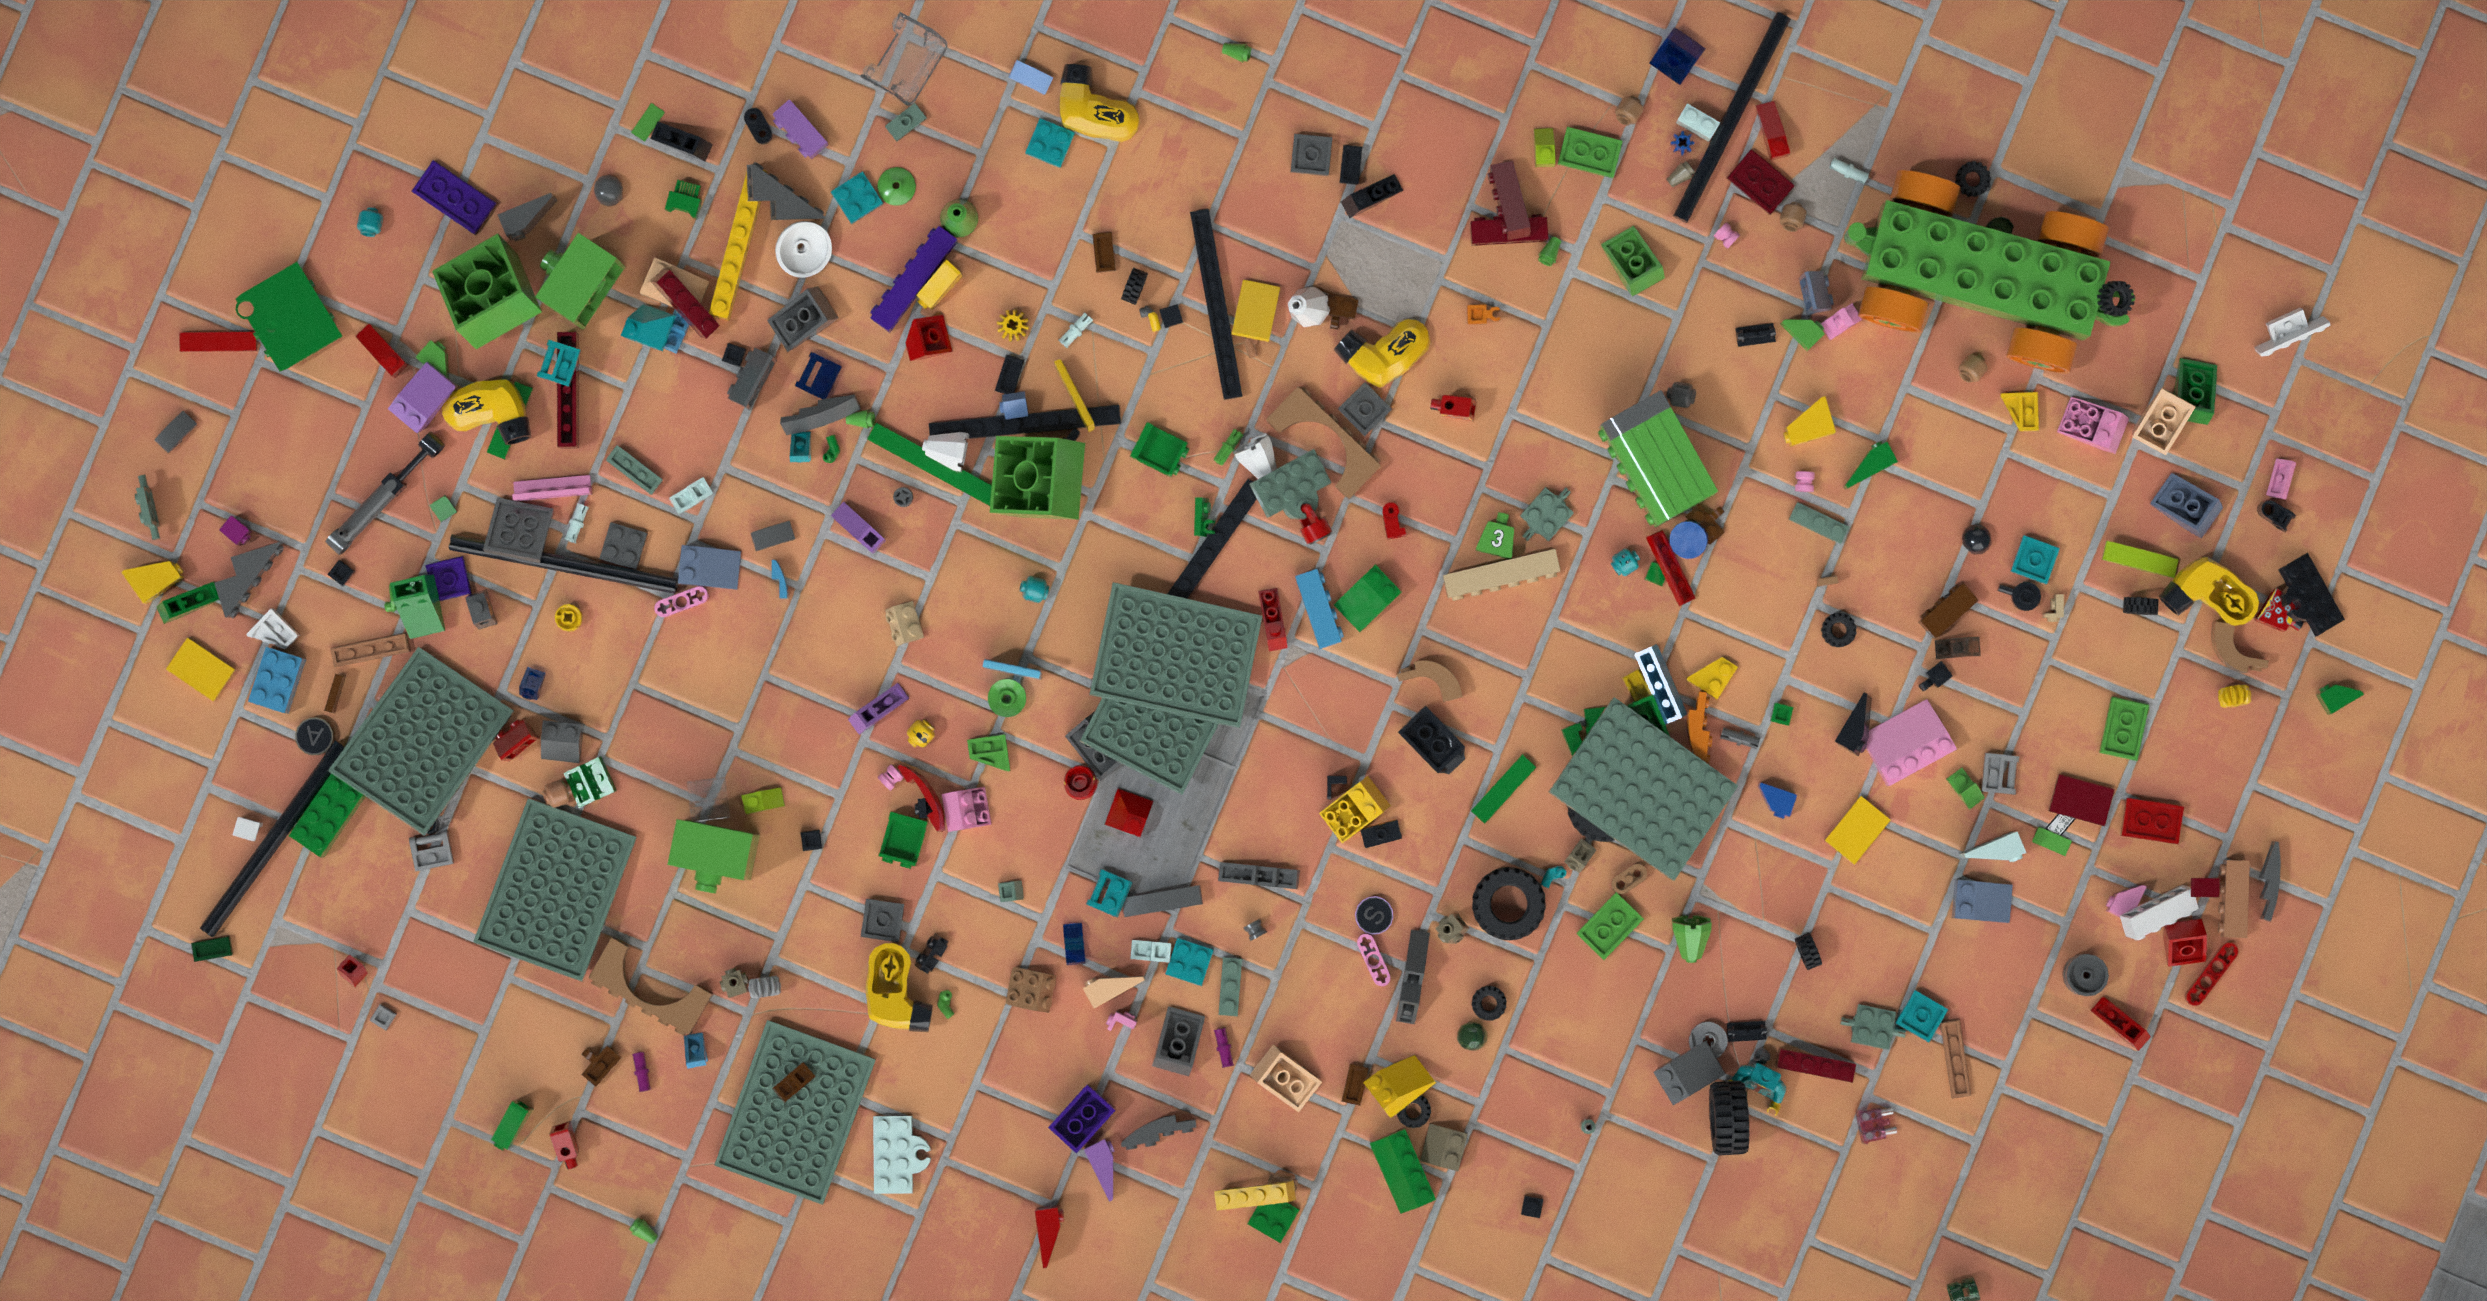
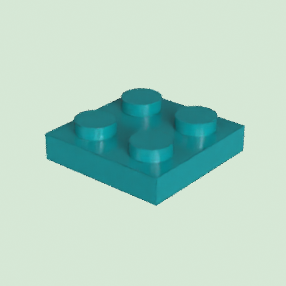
M1039 118L1025 154L1061 169L1075 132Z
M863 171L831 191V194L851 225L883 205L882 200Z
M2023 535L2010 572L2047 585L2060 548Z
M1177 938L1165 974L1202 986L1214 950Z
M1914 990L1895 1023L1929 1043L1948 1009Z

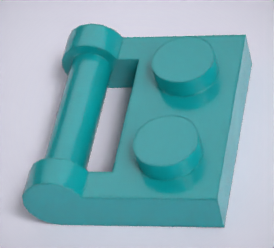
M548 340V348L541 369L537 372L536 376L570 387L581 350ZM556 348L560 352L552 375L547 374Z
M1100 869L1099 879L1086 905L1118 918L1133 882ZM1109 878L1111 882L1102 903L1099 904L1097 901L1106 879Z

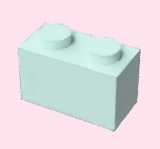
M1686 104L1676 122L1708 142L1720 124L1717 120L1689 104Z

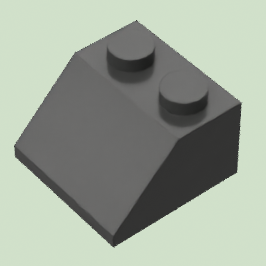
M543 720L541 759L580 763L584 725Z

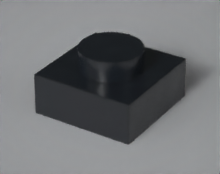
M1524 1195L1521 1215L1540 1218L1544 1199Z

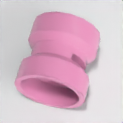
M1727 222L1714 235L1717 240L1723 241V245L1727 249L1740 236L1737 231H1732L1731 226Z
M1796 472L1795 478L1798 481L1795 485V491L1814 492L1812 480L1815 478V473Z
M890 764L887 767V771L881 773L877 778L891 791L895 784L904 777Z

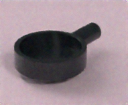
M2030 582L2020 583L2014 588L1999 584L1997 590L2011 595L2013 605L2021 611L2033 610L2039 605L2041 600L2039 588Z

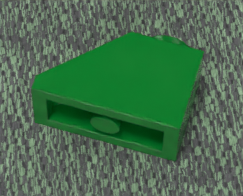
M2329 684L2319 689L2320 693L2316 694L2327 715L2333 714L2364 695L2359 690L2340 685L2330 686Z

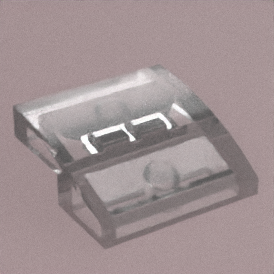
M725 777L687 781L692 822L730 818Z

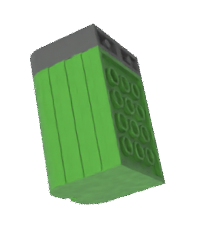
M1662 390L1615 415L1599 426L1600 430L1597 432L1602 442L1606 441L1608 443V453L1612 459H1617L1619 464L1616 467L1621 475H1626L1628 479L1626 485L1630 492L1635 491L1637 495L1635 500L1640 509H1645L1647 513L1645 518L1650 526L1654 525L1656 528L1718 492Z

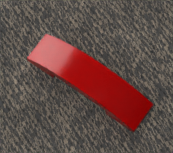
M899 765L898 769L906 782L911 784L916 782L933 810L927 816L937 832L945 831L943 808L932 786L914 769L906 765Z

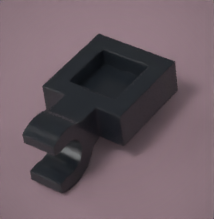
M1940 661L1925 673L1928 678L1918 686L1922 692L1926 691L1933 684L1938 688L1953 675L1943 662Z

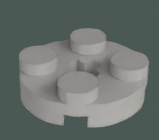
M1713 1022L1699 1023L1690 1032V1049L1701 1044L1705 1040V1036L1709 1035V1038H1713L1710 1048L1716 1058H1719L1727 1047L1728 1039L1726 1032Z

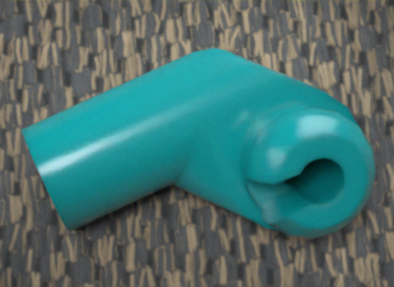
M1562 866L1548 868L1541 885L1549 888L1553 879L1566 876V869Z

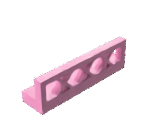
M590 475L513 482L514 494H512L514 501L592 495Z

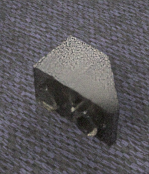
M1963 637L1935 640L1936 659L1981 656L1979 637Z

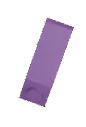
M897 683L856 711L848 720L860 735L907 701L909 697Z
M1103 1139L1085 1148L1084 1151L1110 1202L1113 1200L1114 1156L1112 1152L1115 1149L1111 1141L1107 1142L1106 1139Z

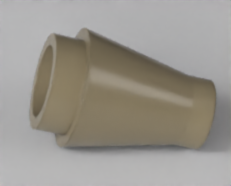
M1685 161L1680 163L1666 180L1674 188L1676 185L1692 178L1695 171Z

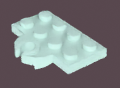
M873 1116L874 1194L913 1193V1174L923 1171L931 1162L929 1157L920 1160L917 1157V1151L919 1149H924L926 1152L931 1151L930 1145L921 1136L913 1135V1116Z

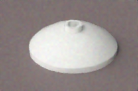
M800 221L788 226L778 237L775 247L776 259L781 268L788 274L800 278L810 277L819 273L829 262L832 253V243L828 233L820 225L810 221ZM803 243L802 248L798 249V244Z

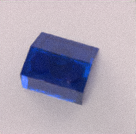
M1674 27L1649 64L1681 85L1706 48Z

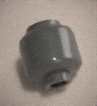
M1675 382L1667 390V399H1670L1672 406L1688 408L1695 402L1696 389H1693L1690 383Z

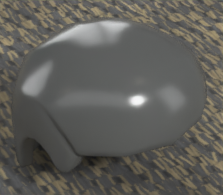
M612 175L598 178L594 186L596 199L601 205L608 207L616 205L623 197V187L620 180Z

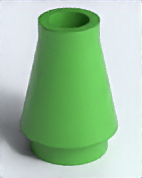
M1224 43L1222 54H1226L1243 63L1244 61H1249L1252 48L1247 44Z
M1551 237L1550 241L1538 254V261L1546 266H1552L1553 263H1556L1562 241L1556 237Z
M870 410L855 412L846 417V424L869 429L875 425V413L870 412Z
M639 1217L629 1228L632 1235L650 1244H653L658 1237L647 1222Z

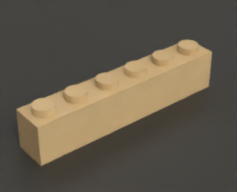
M1552 549L1443 575V581L1447 597L1456 601L1464 599L1463 595L1471 593L1472 597L1483 594L1482 590L1489 589L1490 592L1501 590L1503 585H1508L1509 588L1519 586V582L1527 580V583L1539 581L1538 577L1545 576L1546 579L1557 577V573L1561 570L1556 550Z

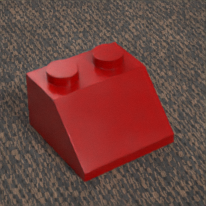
M2202 919L2181 921L2164 926L2163 938L2168 967L2206 962L2207 933Z

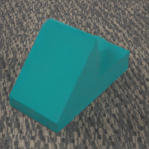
M811 432L791 434L790 462L801 463L811 461Z

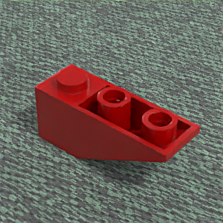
M1274 588L1258 591L1269 652L1287 649V639L1278 590Z

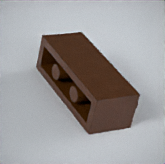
M1964 583L1960 586L1955 584L1949 590L1951 594L1946 598L1942 596L1934 603L1936 607L1933 610L1927 609L1920 616L1922 619L1918 623L1933 639L1939 637L1979 601Z

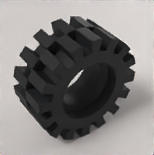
M1967 162L1958 169L1955 175V184L1961 187V194H1966L1967 197H1977L1983 194L1990 186L1991 173L1987 170L1986 165L1983 166L1981 162ZM1975 172L1980 176V183L1977 186L1967 184L1966 175L1968 173Z
M1133 267L1121 300L1136 305L1145 284L1147 272Z
M2108 281L2107 284L2102 285L2104 289H2099L2098 292L2101 295H2097V298H2100V301L2097 303L2102 305L2100 310L2104 311V314L2123 316L2128 314L2127 311H2131L2130 305H2134L2135 302L2132 299H2135V295H2131L2134 291L2129 289L2131 286L2126 284L2127 282ZM2115 291H2118L2120 297L2117 306L2113 303Z
M2124 597L2123 613L2158 615L2159 599Z
M1845 613L1831 614L1822 623V637L1832 647L1840 648L1847 646L1855 639L1857 625H1855L1854 619ZM1835 623L1845 625L1846 634L1843 637L1838 638L1833 635L1832 626Z
M1806 933L1796 937V946L1807 970L1822 965L1820 954L1811 934Z
M1493 986L1481 987L1473 995L1471 1002L1474 1013L1486 1021L1500 1018L1507 1006L1503 992ZM1493 996L1497 1002L1495 1009L1491 1011L1483 1009V998Z
M1420 1095L1411 1102L1421 1107V1114L1417 1118H1410L1406 1114L1407 1106L1397 1113L1399 1121L1406 1127H1422L1430 1118V1104L1424 1096Z

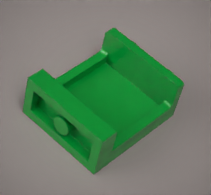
M1147 422L1130 458L1171 478L1173 474H1178L1181 465L1178 463L1181 457L1185 458L1190 448L1187 447L1188 442Z
M890 812L878 856L882 857L881 861L892 864L894 860L901 862V867L911 869L912 866L917 865L928 822Z

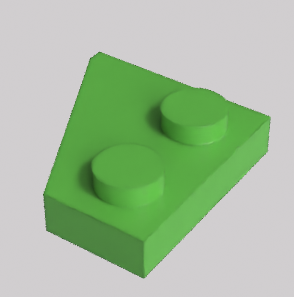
M1006 735L967 740L970 759L1007 772L1010 771Z

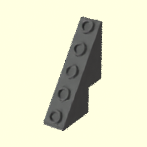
M754 162L751 165H747L748 201H770L771 220L825 219L824 212L821 209L813 208L808 204L809 201L806 198L795 195L793 193L794 190L790 186L780 184L778 182L779 179L771 173L767 174L764 172V168L760 164Z
M282 542L231 557L236 576L215 582L226 618L234 619L240 611L238 607L242 602L245 603L249 599L251 589L259 585L262 580L261 575L264 571H269L273 565L272 560L276 555L279 556L285 547Z
M1411 930L1396 1016L1397 1022L1415 1024L1425 972L1429 932Z

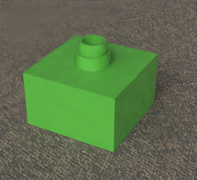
M578 233L564 254L561 252L557 254V252L550 250L545 255L540 268L546 271V275L549 277L535 297L547 307L584 330L626 266L616 257Z
M499 234L492 236L432 271L455 329L475 349L482 347L542 312L518 254Z
M996 436L989 513L1023 518L1079 520L1085 443L1062 438Z
M677 819L667 865L695 870L694 880L697 881L695 890L716 894L717 885H721L722 876L740 880H751L760 835Z

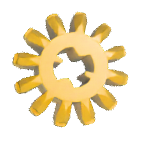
M1016 309L1013 310V315H1010L1009 310H1006L1007 317L1002 314L1000 315V318L1004 321H997V325L1003 326L997 329L998 333L1004 332L1002 334L1003 339L1009 335V342H1012L1013 336H1015L1017 341H1020L1018 334H1021L1023 337L1026 336L1022 329L1029 330V326L1023 325L1028 322V319H1022L1024 316L1023 312L1016 316ZM1009 322L1018 323L1015 330L1008 328Z
M2247 685L2229 686L2218 691V700L2223 708L2243 706L2251 702V691Z

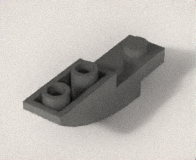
M1174 1114L1153 1120L1128 1135L1121 1142V1147H1126V1150L1136 1149L1138 1144H1145V1147L1157 1145L1156 1142L1160 1141L1159 1133H1163V1136L1174 1135V1131L1182 1130V1133L1193 1132V1128L1197 1127L1196 1119L1177 1122L1176 1115Z

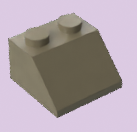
M1429 1123L1420 1161L1458 1171L1468 1134Z

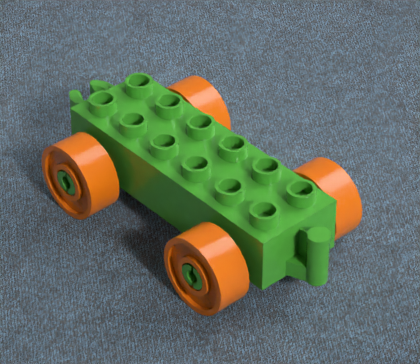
M1898 170L1890 201L1886 200L1881 205L1876 226L1865 228L1864 224L1856 222L1849 227L1844 235V240L1848 245L1855 246L1867 255L1861 280L1886 286V289L1865 287L1858 313L1860 318L1877 325L1900 331L1921 333L1929 303L1911 296V293L2035 327V329H2013L2006 357L2029 367L2069 374L2077 343L2060 337L2059 334L2085 340L2091 336L2095 320L2114 327L2125 325L2130 320L2128 315L2110 316L2104 314V311L2100 310L2102 305L2097 303L2100 301L2097 295H2101L2098 291L2099 289H2104L2102 285L2105 284L2110 266V261L2099 259L2103 253L2109 227L2086 217L2065 212L2046 211L2038 241L1950 218L1954 214L1961 188L1959 185L1921 172ZM2115 291L2113 298H2120L2118 291Z

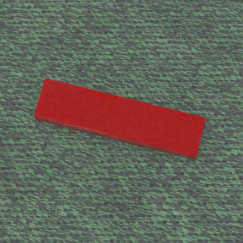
M179 332V351H257V340L253 335L254 332Z
M1661 530L1646 537L1678 606L1696 599L1664 531Z

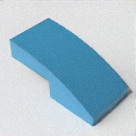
M674 310L673 315L676 318L664 349L677 354L689 324Z
M772 560V580H779V598L789 599L784 572L776 560Z

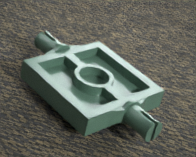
M146 475L138 476L140 488H136L137 493L135 494L136 503L141 508L139 518L142 524L144 523L145 526L149 527L152 540L160 539L158 532L160 524L152 490L149 489Z
M1545 487L1521 513L1520 517L1529 526V529L1522 535L1523 538L1529 541L1537 533L1549 541L1573 515L1574 512L1564 502L1571 493L1566 487L1559 495L1553 494Z
M1858 1004L1853 1019L1841 1017L1840 1025L1851 1027V1043L1889 1050L1893 1035L1903 1038L1906 1035V1030L1895 1028L1896 1012Z

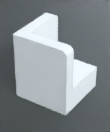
M238 817L233 836L255 841L259 827H262L263 823Z

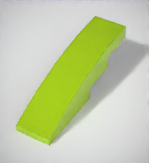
M2110 541L2105 542L2102 556L2104 561L2170 578H2175L2179 560Z

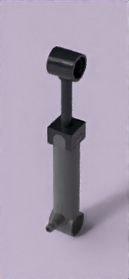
M432 431L419 442L418 445L422 450L397 476L390 472L381 481L382 484L326 539L325 543L338 555L343 554L350 547L352 541L396 496H399L407 486L402 481L427 455L434 458L443 450L445 444Z

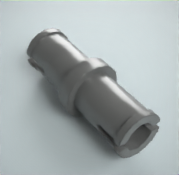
M1723 727L1720 739L1737 743L1736 745L1738 746L1744 745L1755 749L1758 748L1760 737L1758 738L1744 734V731L1740 730L1738 732Z

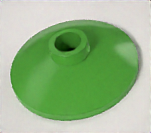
M899 167L890 168L880 176L878 180V193L886 203L899 206L909 202L914 196L916 183L911 173ZM895 182L900 184L898 189L893 188Z
M1002 679L990 688L988 703L995 714L1001 717H1013L1024 708L1026 693L1018 682L1011 679ZM1005 695L1011 696V700L1009 702L1004 701Z

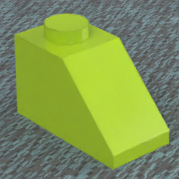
M1553 128L1534 129L1535 167H1554L1556 164Z
M781 787L741 795L745 814L785 806Z

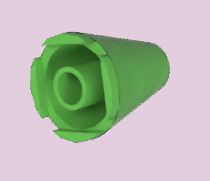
M955 199L943 207L940 214V222L943 229L952 236L965 237L975 230L978 224V213L974 205L969 201Z

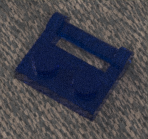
M810 352L808 356L810 359L799 382L796 381L795 387L820 399H827L842 366ZM818 361L822 364L811 387H809L806 383Z

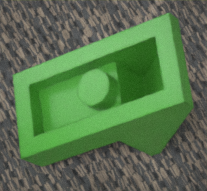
M1962 767L1946 779L1969 810L1985 798L1976 782L1974 783Z

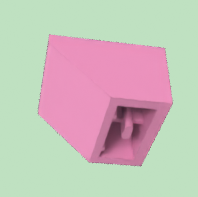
M985 787L942 794L948 832L991 825Z

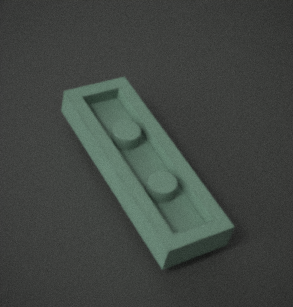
M618 445L606 459L607 462L650 495L656 491L663 479Z
M1798 502L1788 519L1838 544L1842 543L1849 529V526Z
M1223 957L1218 1015L1238 1017L1242 959Z

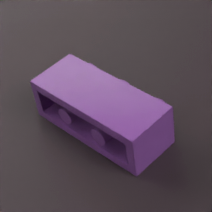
M790 99L772 114L775 118L773 122L779 129L784 128L787 131L785 136L792 144L796 142L800 146L798 151L805 158L809 156L812 160L829 145Z

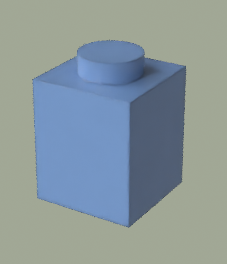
M1025 391L1002 395L1003 402H999L1000 412L1005 413V419L1028 416Z

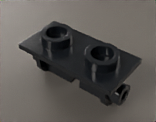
M1773 323L1735 328L1738 347L1776 342V330Z
M935 933L928 939L923 953L921 952L917 956L915 966L927 974L930 971L932 972L939 961L933 956L936 954L941 957L948 947L949 941Z
M1765 1021L1727 1023L1728 1042L1766 1040L1767 1027L1765 1026Z

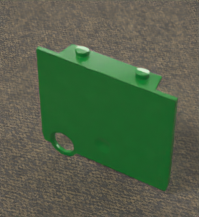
M298 262L286 267L236 298L235 310L237 315L250 322L255 331L253 335L256 340L260 339L266 349L264 353L267 358L271 357L279 372L287 370L343 337L333 321L335 317L331 312L328 313L313 288L315 286L313 281L308 280ZM242 302H250L253 305L254 310L250 316L245 317L239 314L238 307Z

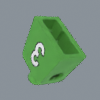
M1498 512L1496 523L1487 522L1475 551L1506 559L1512 558L1514 527L1507 526L1508 514Z

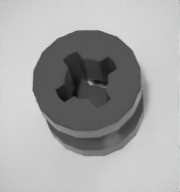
M901 487L894 492L893 499L898 506L907 507L913 501V494L909 489Z
M1260 919L1243 927L1248 932L1250 941L1267 932L1265 928H1262Z

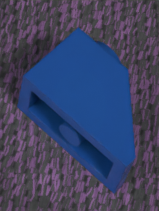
M1759 783L1758 788L1769 810L1774 812L1773 816L1784 819L1785 816L1790 817L1797 795L1764 783Z

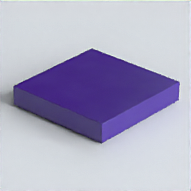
M463 556L425 565L427 575H434L439 601L472 594Z

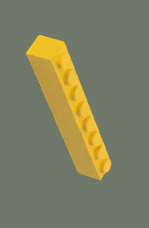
M747 172L709 311L711 316L730 321L761 201H748Z

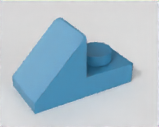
M703 1032L684 1036L687 1069L706 1065L708 1057Z

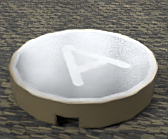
M318 717L308 718L297 727L295 741L298 748L304 753L321 755L329 750L333 744L334 731L326 720Z

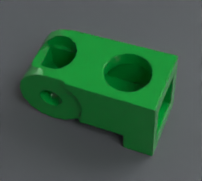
M1580 723L1561 729L1572 756L1582 743L1578 731L1583 730Z

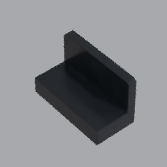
M1327 776V800H1331V784H1347V776Z

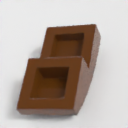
M802 1062L772 1089L785 1103L816 1076Z

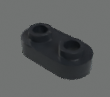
M748 109L744 114V121L757 143L762 145L768 144L772 140L773 133L759 109ZM752 114L757 115V119L754 121L750 120ZM765 131L766 136L760 137L759 133Z

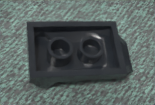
M1427 706L1422 707L1398 731L1403 739L1437 773L1450 774L1465 760V746Z

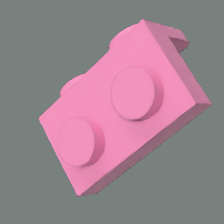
M1118 1011L1115 1014L1111 1013L1106 1022L1109 1025L1108 1030H1112L1116 1021L1134 1029L1137 1023L1134 1020L1136 1016L1126 1011L1124 1014Z

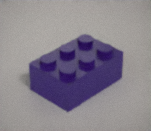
M1087 1084L1048 1128L1077 1154L1116 1109Z

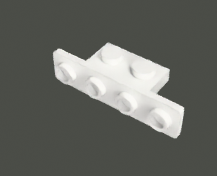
M2298 308L2267 322L2266 326L2271 340L2254 348L2260 356H2269L2280 348L2289 347L2293 342L2304 340L2315 332L2324 331L2331 324L2324 316L2307 323L2303 309Z

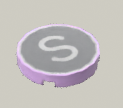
M1377 896L1368 897L1357 906L1355 912L1356 922L1364 932L1372 935L1380 934L1386 931L1392 924L1393 910L1385 899Z

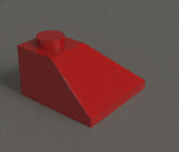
M943 315L913 319L905 342L910 361L927 359L953 352Z
M1117 789L1104 825L1141 838L1154 801Z

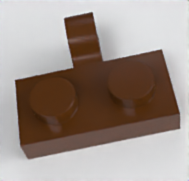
M1326 294L1328 296L1327 304L1330 309L1328 315H1332L1330 329H1338L1340 317L1355 320L1358 305L1357 299Z
M1698 504L1685 516L1688 521L1692 520L1703 526L1708 534L1709 545L1724 533L1715 522L1725 512L1720 506L1709 515Z
M608 1045L598 1056L589 1048H586L582 1055L591 1064L581 1075L596 1087L622 1057Z

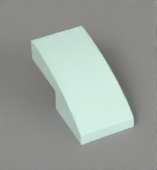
M703 477L671 496L669 500L680 515L711 496L713 492Z
M1132 940L1130 959L1170 963L1171 943Z

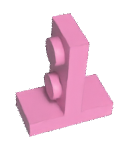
M1852 303L1837 311L1833 316L1822 322L1821 325L1824 327L1823 331L1826 336L1831 340L1861 321L1862 318L1858 316V311Z

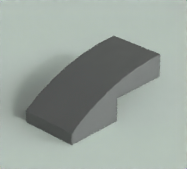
M182 411L155 438V441L167 453H170L196 427L197 423Z
M790 521L750 533L756 551L795 540Z

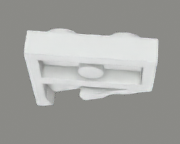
M271 608L246 634L248 637L262 640V642L274 644L283 649H287L300 636L274 608Z

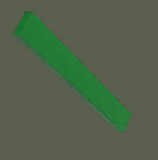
M878 423L874 425L867 440L990 506L992 485L964 470L962 472L951 470L926 456L922 447Z

